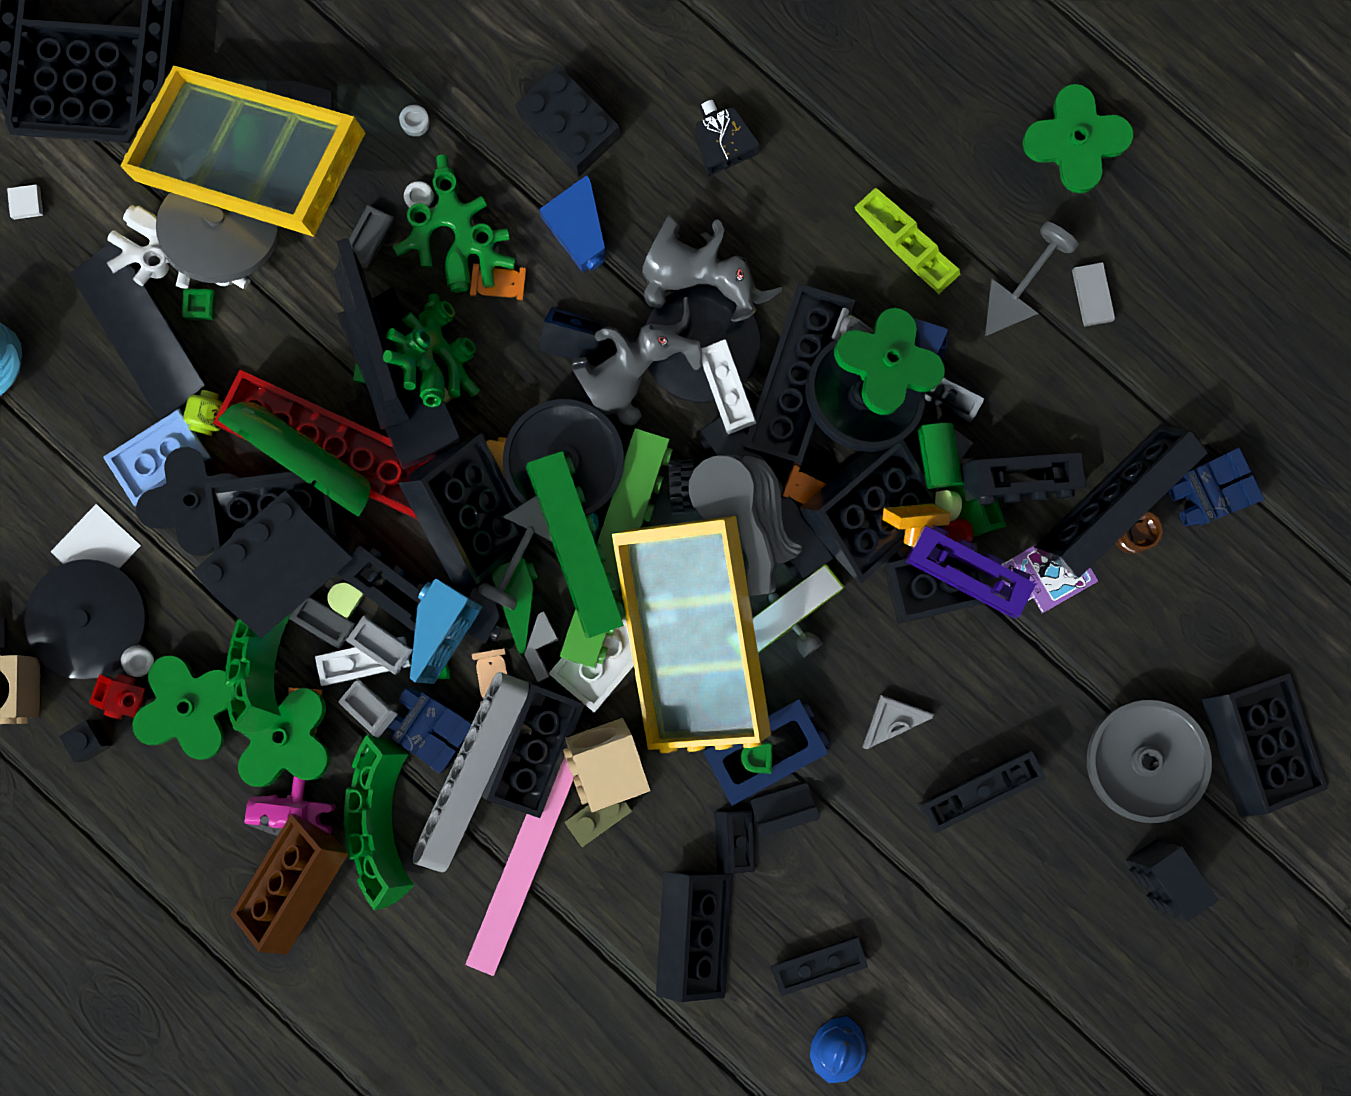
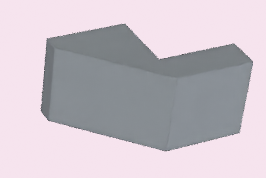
M545 612L538 614L525 652V657L539 683L551 678V676L548 674L549 672L538 650L559 640Z

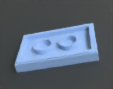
M177 409L103 457L135 507L138 499L144 492L166 485L164 463L167 456L173 450L180 447H190L199 451L207 462L212 460L196 432L188 430L189 425L183 421L184 413L180 409Z

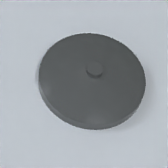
M214 172L210 174L204 188L248 200L256 183L240 175ZM196 176L186 180L185 182L193 184ZM171 192L161 204L156 218L157 239L168 262L185 276L207 283L232 282L254 273L270 258L279 238V226ZM264 192L259 204L275 209L271 198H267L266 192Z
M1139 700L1115 708L1099 722L1088 745L1087 769L1091 784L1097 795L1114 812L1134 821L1161 823L1182 816L1198 803L1210 781L1212 755L1203 730L1188 713L1167 702Z

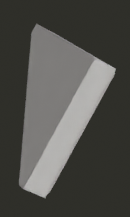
M880 695L862 748L869 749L901 734L914 726L932 719L934 714Z

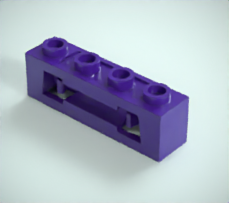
M932 525L931 528L925 526L921 529L905 562L1012 618L1020 617L1036 586V583L1029 580L1031 577L1029 574L1017 568L1011 571L1003 567V561L991 554H986L984 557L974 551L976 548L974 545L962 539L956 542L948 538V532L938 526ZM937 545V546L943 548L944 550L941 551L940 549L936 548L935 546ZM948 552H950V557L992 579L998 577L1003 581L996 582L992 589L949 565L942 567L938 564L944 562ZM929 557V558L935 560L936 563H934V562H932V561H930V560H928V559H926V558ZM995 594H999V595L1005 597V600L1002 599V598H1000L999 596H997V595H995Z

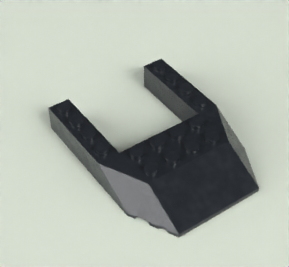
M0 0V110L4 113L9 133L16 136L130 143L148 115L152 103L156 100L165 79L171 71L180 43L184 0H143L140 27L38 20L40 0Z

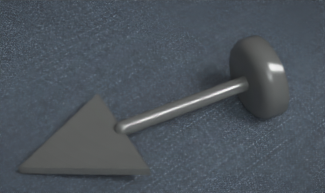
M1045 221L1041 226L1040 233L1049 245L1013 294L991 279L985 336L1039 314L1021 301L1019 297L1055 248L1064 253H1073L1079 244L1072 235L1058 225Z
M536 496L504 516V518L527 530L498 588L482 583L476 590L478 594L513 611L518 604L517 599L504 591L533 533L552 541Z

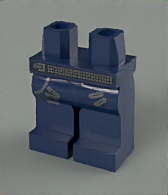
M1240 448L1188 472L1168 491L1173 501L1186 497L1190 508L1179 512V517L1185 527L1199 524V526L1264 500L1253 475L1225 488L1220 486L1251 472Z
M406 688L398 701L408 707L410 711L405 719L397 715L386 729L393 734L391 739L426 762L433 770L442 774L459 751L455 747L460 748L473 722L428 693L424 692L421 694L416 690ZM435 732L438 733L439 735H441L442 737H444L445 739H447L448 742H446L445 740H443L442 738H440L439 736H437V735L434 734V733H435Z

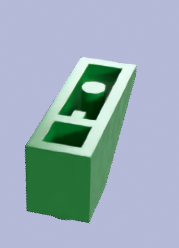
M524 557L520 559L504 591L515 597L518 604L514 611L502 606L517 650L521 656L525 655L530 640L536 591L534 580L538 579L533 562L527 564ZM510 562L498 566L491 572L496 588H498Z

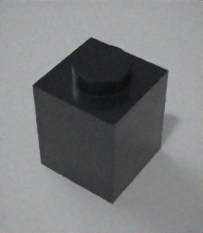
M85 720L59 736L74 762H87L113 746L98 720Z

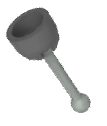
M775 592L770 593L768 601L771 604L780 598L779 594ZM798 624L793 627L799 636L796 642L797 648L804 658L823 645V642L815 633L803 632Z

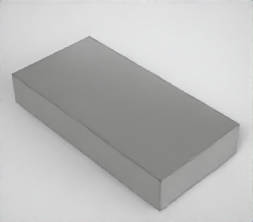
M1103 262L1075 267L1072 273L1084 327L1113 322L1115 316Z
M366 616L361 618L346 639L347 642L394 675L400 672L413 653L412 648Z
M356 679L338 701L359 723L377 738L381 736L398 715L359 679Z

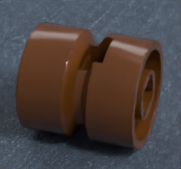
M1146 512L1115 544L1120 550L1129 554L1148 550L1156 546L1161 540L1163 534L1162 524L1153 513Z

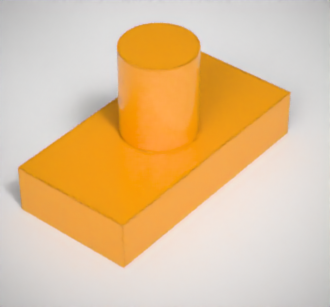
M932 503L884 508L882 519L899 530L905 529L904 543L913 546L921 529L925 526L949 525L951 513Z

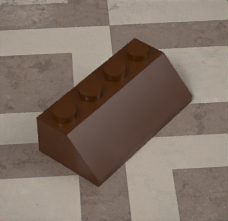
M296 814L289 816L230 914L258 952L283 955L289 953L349 854L333 835Z

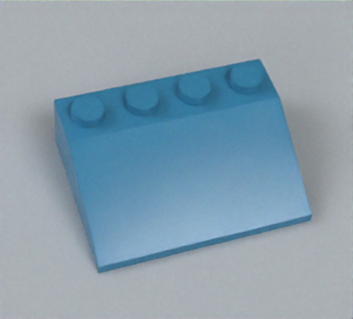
M436 578L433 583L427 582L418 596L421 602L417 608L410 679L418 683L434 684L483 608L480 604Z

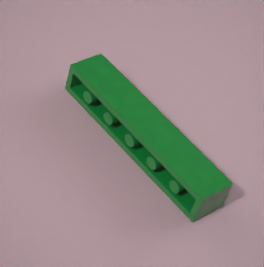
M563 451L528 462L526 469L586 639L624 626L622 620L626 619L625 611L620 601L615 602L612 591L616 590V586L611 573H605L602 562L606 561L605 554L600 543L595 545L592 533L596 532L591 516H585L581 504L585 503V498L581 487H575L571 475L575 474V469L571 458H565Z

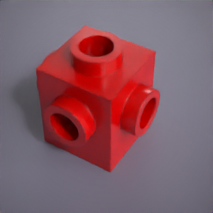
M118 673L117 678L99 674L89 703L105 710L104 715L122 720L123 715L130 717L136 715L137 710L143 704L145 689L134 684L136 679Z

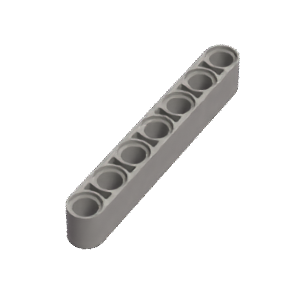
M498 672L492 679L413 853L414 864L442 873L448 869L529 692L528 682L502 672Z

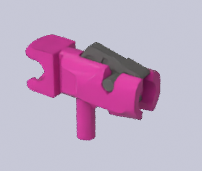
M294 776L291 795H287V798H278L276 794L249 797L246 806L245 824L278 836L289 816L296 814L331 834L332 827L323 825L319 820V816L322 812L334 811L336 805L317 801H303L306 780H301Z

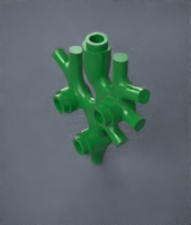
M448 155L436 156L438 169L434 171L435 176L433 178V187L439 197L438 203L434 208H428L422 203L412 205L408 209L407 218L413 230L410 236L392 247L398 257L412 249H416L419 252L421 269L432 268L430 236L436 228L448 226L455 233V241L450 247L445 261L447 287H450L452 293H461L469 290L468 285L471 282L468 256L471 254L479 256L483 287H494L493 268L495 266L513 270L516 266L517 258L502 255L493 249L496 242L510 240L508 228L492 230L486 224L472 225L473 215L487 205L482 196L467 204L459 200L457 197L459 185L454 176L453 169L449 168ZM445 186H451L449 190H443ZM420 218H426L424 222L418 223ZM482 238H488L485 243H479Z
M430 294L428 296V303L425 304L424 311L419 314V320L411 312L402 319L412 332L406 336L394 328L387 332L386 338L395 344L397 352L386 350L383 354L385 362L398 365L403 370V387L406 390L416 388V366L419 367L422 372L420 397L428 407L439 406L445 397L444 377L440 368L435 363L432 353L437 354L447 367L448 395L451 398H458L460 396V385L470 397L475 396L480 391L463 367L465 362L473 358L476 351L475 345L469 338H458L451 344L444 339L441 328L452 321L455 312L449 302L440 301L438 294Z

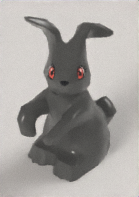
M669 214L653 242L642 270V275L647 281L643 297L650 307L662 308L666 302L665 292L697 284H709L716 286L725 297L736 303V311L731 318L733 322L750 318L757 311L753 302L759 304L769 301L782 291V287L760 291L755 288L746 258L739 255L723 260L717 258L724 233L723 225L718 219L712 224L715 232L714 236L712 237L707 232L701 233L700 236L707 245L696 249L678 241L680 225Z
M687 297L683 301L680 322L664 325L649 323L640 327L639 335L636 341L629 343L616 328L603 327L595 332V339L597 341L607 338L612 339L616 344V354L596 367L590 364L586 357L572 359L573 364L571 366L575 375L596 409L605 416L614 414L617 420L624 426H632L638 423L642 414L639 407L633 406L631 402L638 393L642 374L653 361L667 359L674 353L682 352L694 370H698L701 367L702 350L700 342L679 336L689 324L690 310Z

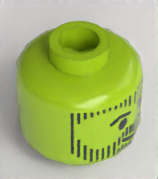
M201 390L200 395L194 394L189 396L183 415V421L189 425L188 430L211 436L213 431L221 430L220 427L213 424L223 404L222 401L218 400L219 394Z

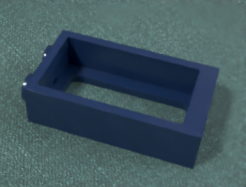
M797 699L768 715L771 732L790 721H796L808 741L806 748L773 765L771 774L758 773L740 784H735L723 764V759L741 749L743 744H733V747L723 750H716L715 746H710L703 750L707 761L732 806L828 754L825 747L830 744L822 729L816 731L811 720L815 716L807 702L801 704L800 700Z

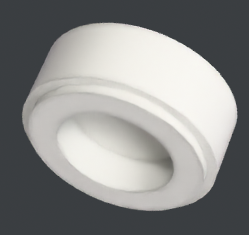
M419 105L405 107L399 117L403 131L410 136L423 135L430 125V119L426 110Z
M416 181L406 187L404 200L409 208L417 203H422L428 208H431L434 204V193L427 183Z
M140 645L129 647L121 657L123 669L133 677L145 676L149 673L150 667L154 663V658L150 651Z

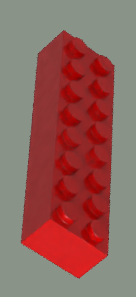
M239 370L213 424L244 439L218 421V419L230 406L239 402H254L261 405L366 477L370 483L369 498L417 519L398 482L426 462L402 470L389 438Z

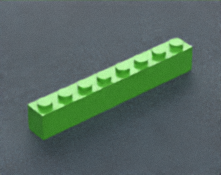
M636 428L624 460V470L620 484L612 496L597 544H601L606 561L602 562L605 573H611L616 586V590L612 591L615 602L620 601L622 605L623 598L612 534L627 529L642 528L644 521L650 522L655 507L650 502L653 493L659 494L664 477L659 476L662 465L668 466L673 449L668 448V438ZM642 545L635 546V549L641 550ZM575 609L560 657L596 669L597 663L603 665L608 652V647L603 646L606 635L613 636L615 629L586 639Z

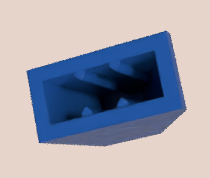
M586 175L539 209L542 220L582 273L587 269L592 271L598 268L604 262L603 258L606 256L591 182Z

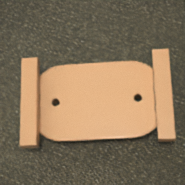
M505 648L472 654L473 660L479 659L476 668L483 699L494 676L498 672L507 674L505 661L500 656L506 654Z

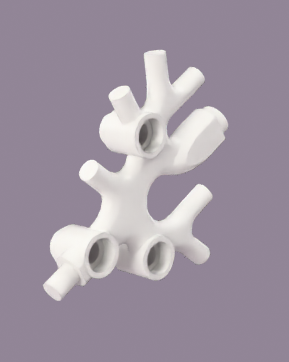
M131 205L126 210L123 219L127 222V226L147 237L150 241L149 244L141 247L113 230L108 236V241L121 248L123 252L107 262L112 272L115 273L126 265L134 262L139 263L141 269L133 280L139 285L144 286L150 277L155 279L164 277L169 270V262L165 258L157 239V216L141 206L135 207ZM178 271L176 286L188 288L190 277ZM244 277L236 281L216 284L228 286L234 283L245 290L250 283V279Z

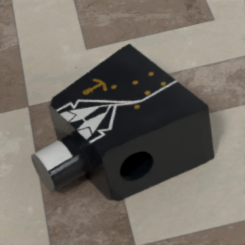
M715 100L706 101L699 106L704 119L696 123L695 133L708 177L758 155V141L734 108H728L720 112Z

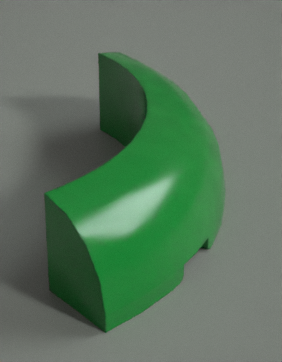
M239 402L230 406L219 417L218 421L309 484L316 480L313 485L315 488L359 517L370 495V483L366 477L272 412L254 402Z
M291 613L263 638H260L239 618L237 619L228 651L225 684L230 686L231 701L227 702V709L230 721L236 731L247 733L262 731L273 725L281 717L274 691V670L280 640Z
M366 735L352 764V768H355L352 785L346 789L344 828L348 856L350 859H354L360 878H357V883L366 900L375 911L387 908L398 902L415 884L402 865L395 845L392 827V803L395 785L408 753L401 746L387 738Z

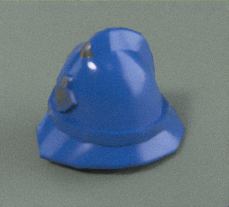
M848 1016L831 1019L818 1029L812 1039L810 1050L811 1062L815 1072L828 1083L848 1081L860 1072L866 1059V1041L862 1030Z

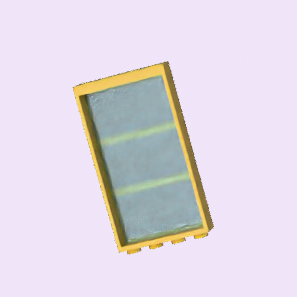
M173 66L120 166L136 182L314 237L365 132L354 116Z
M736 516L627 529L613 533L612 538L648 750L659 749L660 753H671L677 751L678 748L687 747V751L693 752L703 750L705 746H715L716 750H723L733 747V744H743L744 748L762 745L761 741L771 735Z

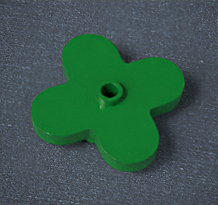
M1073 84L1064 87L1055 98L1053 104L1054 119L1033 123L1027 129L1022 144L1026 155L1036 162H1055L1059 165L1061 181L1068 190L1075 193H1086L1092 190L1101 179V158L1117 157L1123 154L1132 143L1133 129L1130 123L1121 116L1097 115L1095 98L1092 92L1082 85Z
M891 308L885 310L876 320L873 334L851 330L844 333L834 347V356L839 366L848 372L860 375L864 381L862 398L865 405L872 412L880 415H888L895 412L903 403L907 388L919 392L931 391L942 381L945 374L944 364L937 354L915 346L916 323L913 317L902 309Z
M164 656L157 659L150 667L148 673L149 684L156 699L142 707L134 716L132 727L136 738L146 745H161L176 737L184 752L193 759L204 760L216 756L223 748L225 741L223 729L217 718L220 713L227 710V702L231 701L230 686L225 684L226 671L212 670L196 678L190 665L180 657ZM185 702L189 705V710L186 713L183 712V704Z
M306 688L292 691L278 707L281 717L273 725L262 731L252 733L241 732L251 741L238 763L239 775L245 783L254 787L269 786L279 778L285 769L301 780H316L327 772L331 762L330 752L327 746L315 737V730L324 719L326 713L325 701L318 692ZM283 733L284 739L280 743V735Z

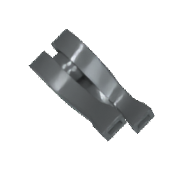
M727 454L705 459L694 469L689 480V496L693 507L704 519L736 516L741 547L747 555L749 565L746 572L749 596L773 593L776 591L775 571L777 563L787 562L795 558L802 552L803 547L801 543L790 539L784 530L778 479L764 460L752 456ZM722 535L708 537L705 558L690 582L685 597L722 594L724 580L728 573Z

